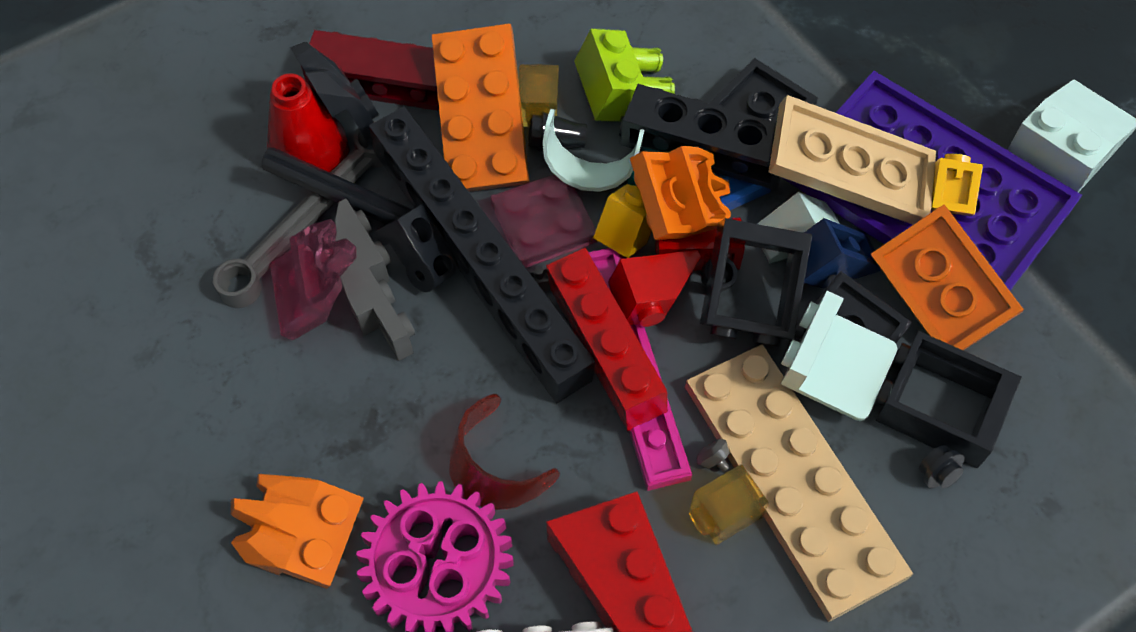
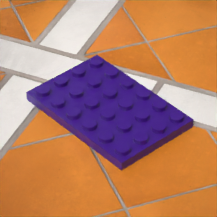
M873 71L836 111L837 114L936 150L935 161L945 158V154H962L971 157L970 163L983 164L975 215H952L1010 291L1082 197V194L876 71ZM782 178L805 194L824 201L833 212L883 244H886L912 226L910 223Z

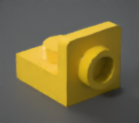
M945 154V158L935 161L931 210L934 211L945 204L952 214L975 215L983 164L970 163L971 157L962 154Z

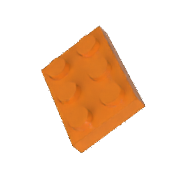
M945 204L871 253L873 260L926 333L963 351L1024 311Z

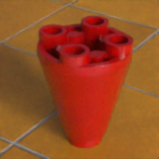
M291 73L284 74L273 82L269 99L267 148L274 147L323 170L332 172L349 153L350 148L344 127L335 116H331L321 98L301 76Z

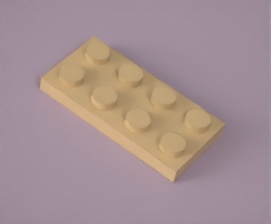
M786 95L779 104L769 173L914 225L931 213L936 150Z

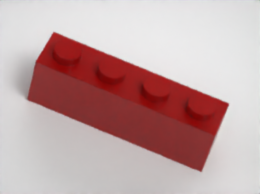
M586 247L546 265L551 292L573 332L596 361L594 371L626 430L629 431L668 412L667 389Z

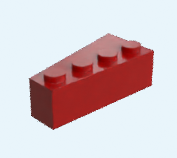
M637 491L546 522L547 540L555 552L560 555L568 567L569 573L579 588H582L606 628H613V632H693Z

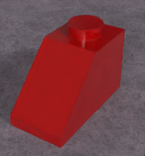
M698 250L619 260L608 281V285L630 325L640 324L643 327H649L664 320L701 258Z

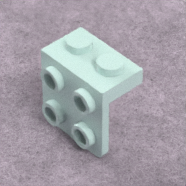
M826 291L820 303L816 304L811 301L803 315L799 326L805 328L806 331L801 342L792 340L781 364L788 367L781 385L856 421H863L870 414L896 355L897 345L890 339L836 315L844 298Z

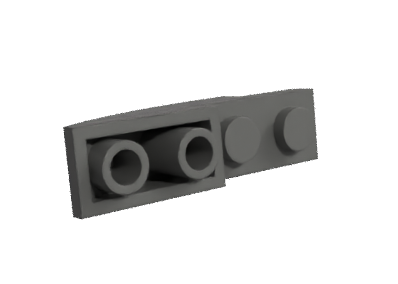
M344 199L338 203L334 234L335 254L340 279L354 318L363 336L380 329L396 358L400 361L414 353L410 337L415 335V331L407 315L404 312L397 314L391 305L395 302V298L387 284L390 282L386 268V265L391 263V259L380 240L373 243L369 233L372 232V229L363 211L354 212L348 200Z

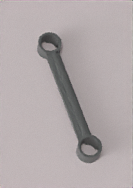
M358 128L354 134L356 148L331 173L355 183L369 167H383L384 165L376 156L374 150L366 149L368 147L367 142L371 138L366 141ZM311 192L244 260L231 259L222 263L213 275V284L221 300L227 306L233 308H243L254 303L262 290L259 279L335 201ZM239 275L250 277V282L244 289L237 292H228L231 284L230 279Z

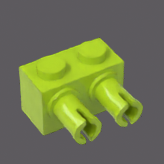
M590 29L574 62L595 121H620L621 116H625L638 84L660 88L674 94L675 84L671 83L673 80L671 77H643L641 71L657 73L661 70L663 54L660 53V48L632 47L625 31Z

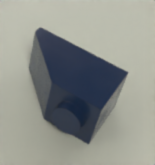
M825 218L804 232L812 234L804 279L806 284L827 288L840 271L852 279H857L881 270L871 257V253L875 249L867 234Z

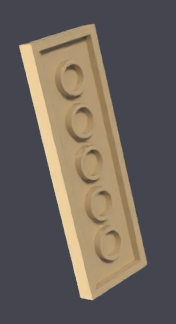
M763 344L686 380L685 389L715 438L726 440L730 451L727 456L827 621L830 622L908 580L913 575V572L794 391L781 385L784 376Z

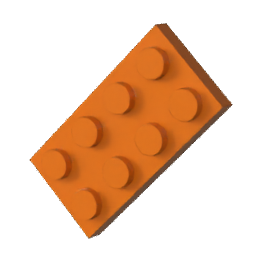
M511 23L432 34L444 160L468 192L530 184L514 35Z

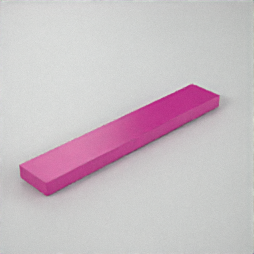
M611 248L588 252L610 289L608 281L619 260L622 259L621 254ZM640 324L630 325L661 379L645 327ZM668 398V412L629 430L647 491L690 481L692 478V472Z

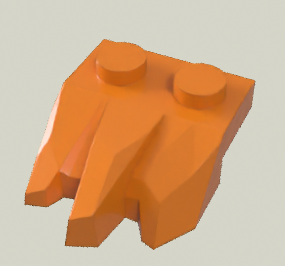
M680 146L669 153L642 151L630 158L634 171V181L640 190L647 213V223L653 232L655 240L681 239L717 229L718 222L731 217L732 214L729 208L720 199V197L730 194L729 181L715 176L712 172L711 166L715 164L713 153L699 147Z
M258 474L256 487L264 493L262 500L231 499V516L251 526L249 532L236 536L231 544L247 564L277 575L285 573L328 589L333 581L364 497L311 478Z

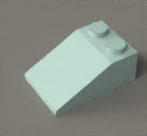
M1073 79L1047 97L1023 121L1008 151L1079 193L1136 129V118Z

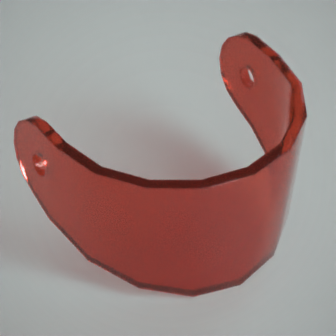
M491 394L478 400L465 411L450 452L449 475L455 487L458 484L462 485L466 500L477 491L480 493L481 498L480 507L492 503L495 510L511 509L535 499L557 481L560 472L557 468H553L537 477L524 481L502 480L485 472L472 460L464 444V436L500 405V396L498 394Z

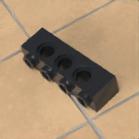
M641 84L637 85L622 122V146L634 149L638 141L640 129H643L644 134L640 151L669 153L680 146L699 147L713 153L715 164L711 166V170L714 173L777 191L781 179L780 176L769 173L777 121L761 119L744 114L738 110H730L705 103L699 99H691L666 92L660 88H652Z

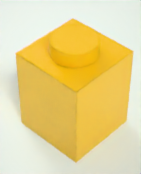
M627 183L608 196L593 236L594 239L626 258H629L645 246L652 232L647 223V213L637 186Z

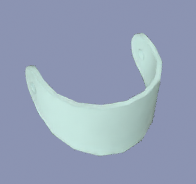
M550 109L543 137V154L551 172L561 181L580 190L601 192L618 187L631 176L633 168L630 158L640 151L644 134L643 129H640L638 141L633 151L621 160L610 163L588 162L575 157L561 145L555 135V110Z

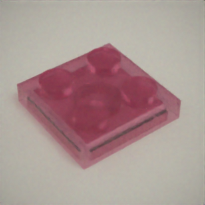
M554 174L491 196V205L511 249L525 268L598 242L593 238L596 229L575 187L565 184Z

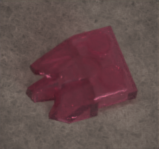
M331 219L312 224L290 237L291 251L270 263L281 336L295 340L326 322L333 304L343 287L340 276L357 258L356 246L348 239L335 241L337 236L336 225Z

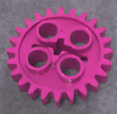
M443 481L438 482L434 494H428L423 483H420L418 486V497L411 498L403 489L400 491L402 504L398 507L388 500L383 502L388 513L386 518L377 515L370 517L377 529L376 533L362 532L361 534L364 543L370 549H363L356 553L359 561L368 565L358 570L357 576L361 582H371L362 592L366 600L378 598L372 607L377 616L390 611L387 622L392 629L396 628L403 620H406V632H417L420 625L424 626L425 632H436V628L439 626H443L445 632H454V623L460 621L468 631H471L472 622L470 615L476 613L487 620L489 614L484 603L487 600L497 604L502 602L501 594L495 586H510L511 583L510 576L500 570L514 566L513 556L502 553L512 547L511 536H499L506 529L504 518L492 520L496 513L492 503L479 509L481 503L479 492L476 491L465 500L461 484L454 488L451 495L446 494ZM450 520L453 523L447 530L445 538H443L441 543L445 561L441 559L435 561L429 581V591L424 599H420L418 595L423 590L430 575V567L426 558H435L437 556L442 537L441 531L444 523ZM425 522L433 525V529L425 537L414 538L410 536L412 528L419 523ZM470 535L479 540L476 547L466 552L454 548V544L462 536ZM412 566L417 569L416 575L410 582L398 584L393 581L396 571L401 567ZM453 579L462 582L463 588L456 596L445 598L438 594V589L445 581Z

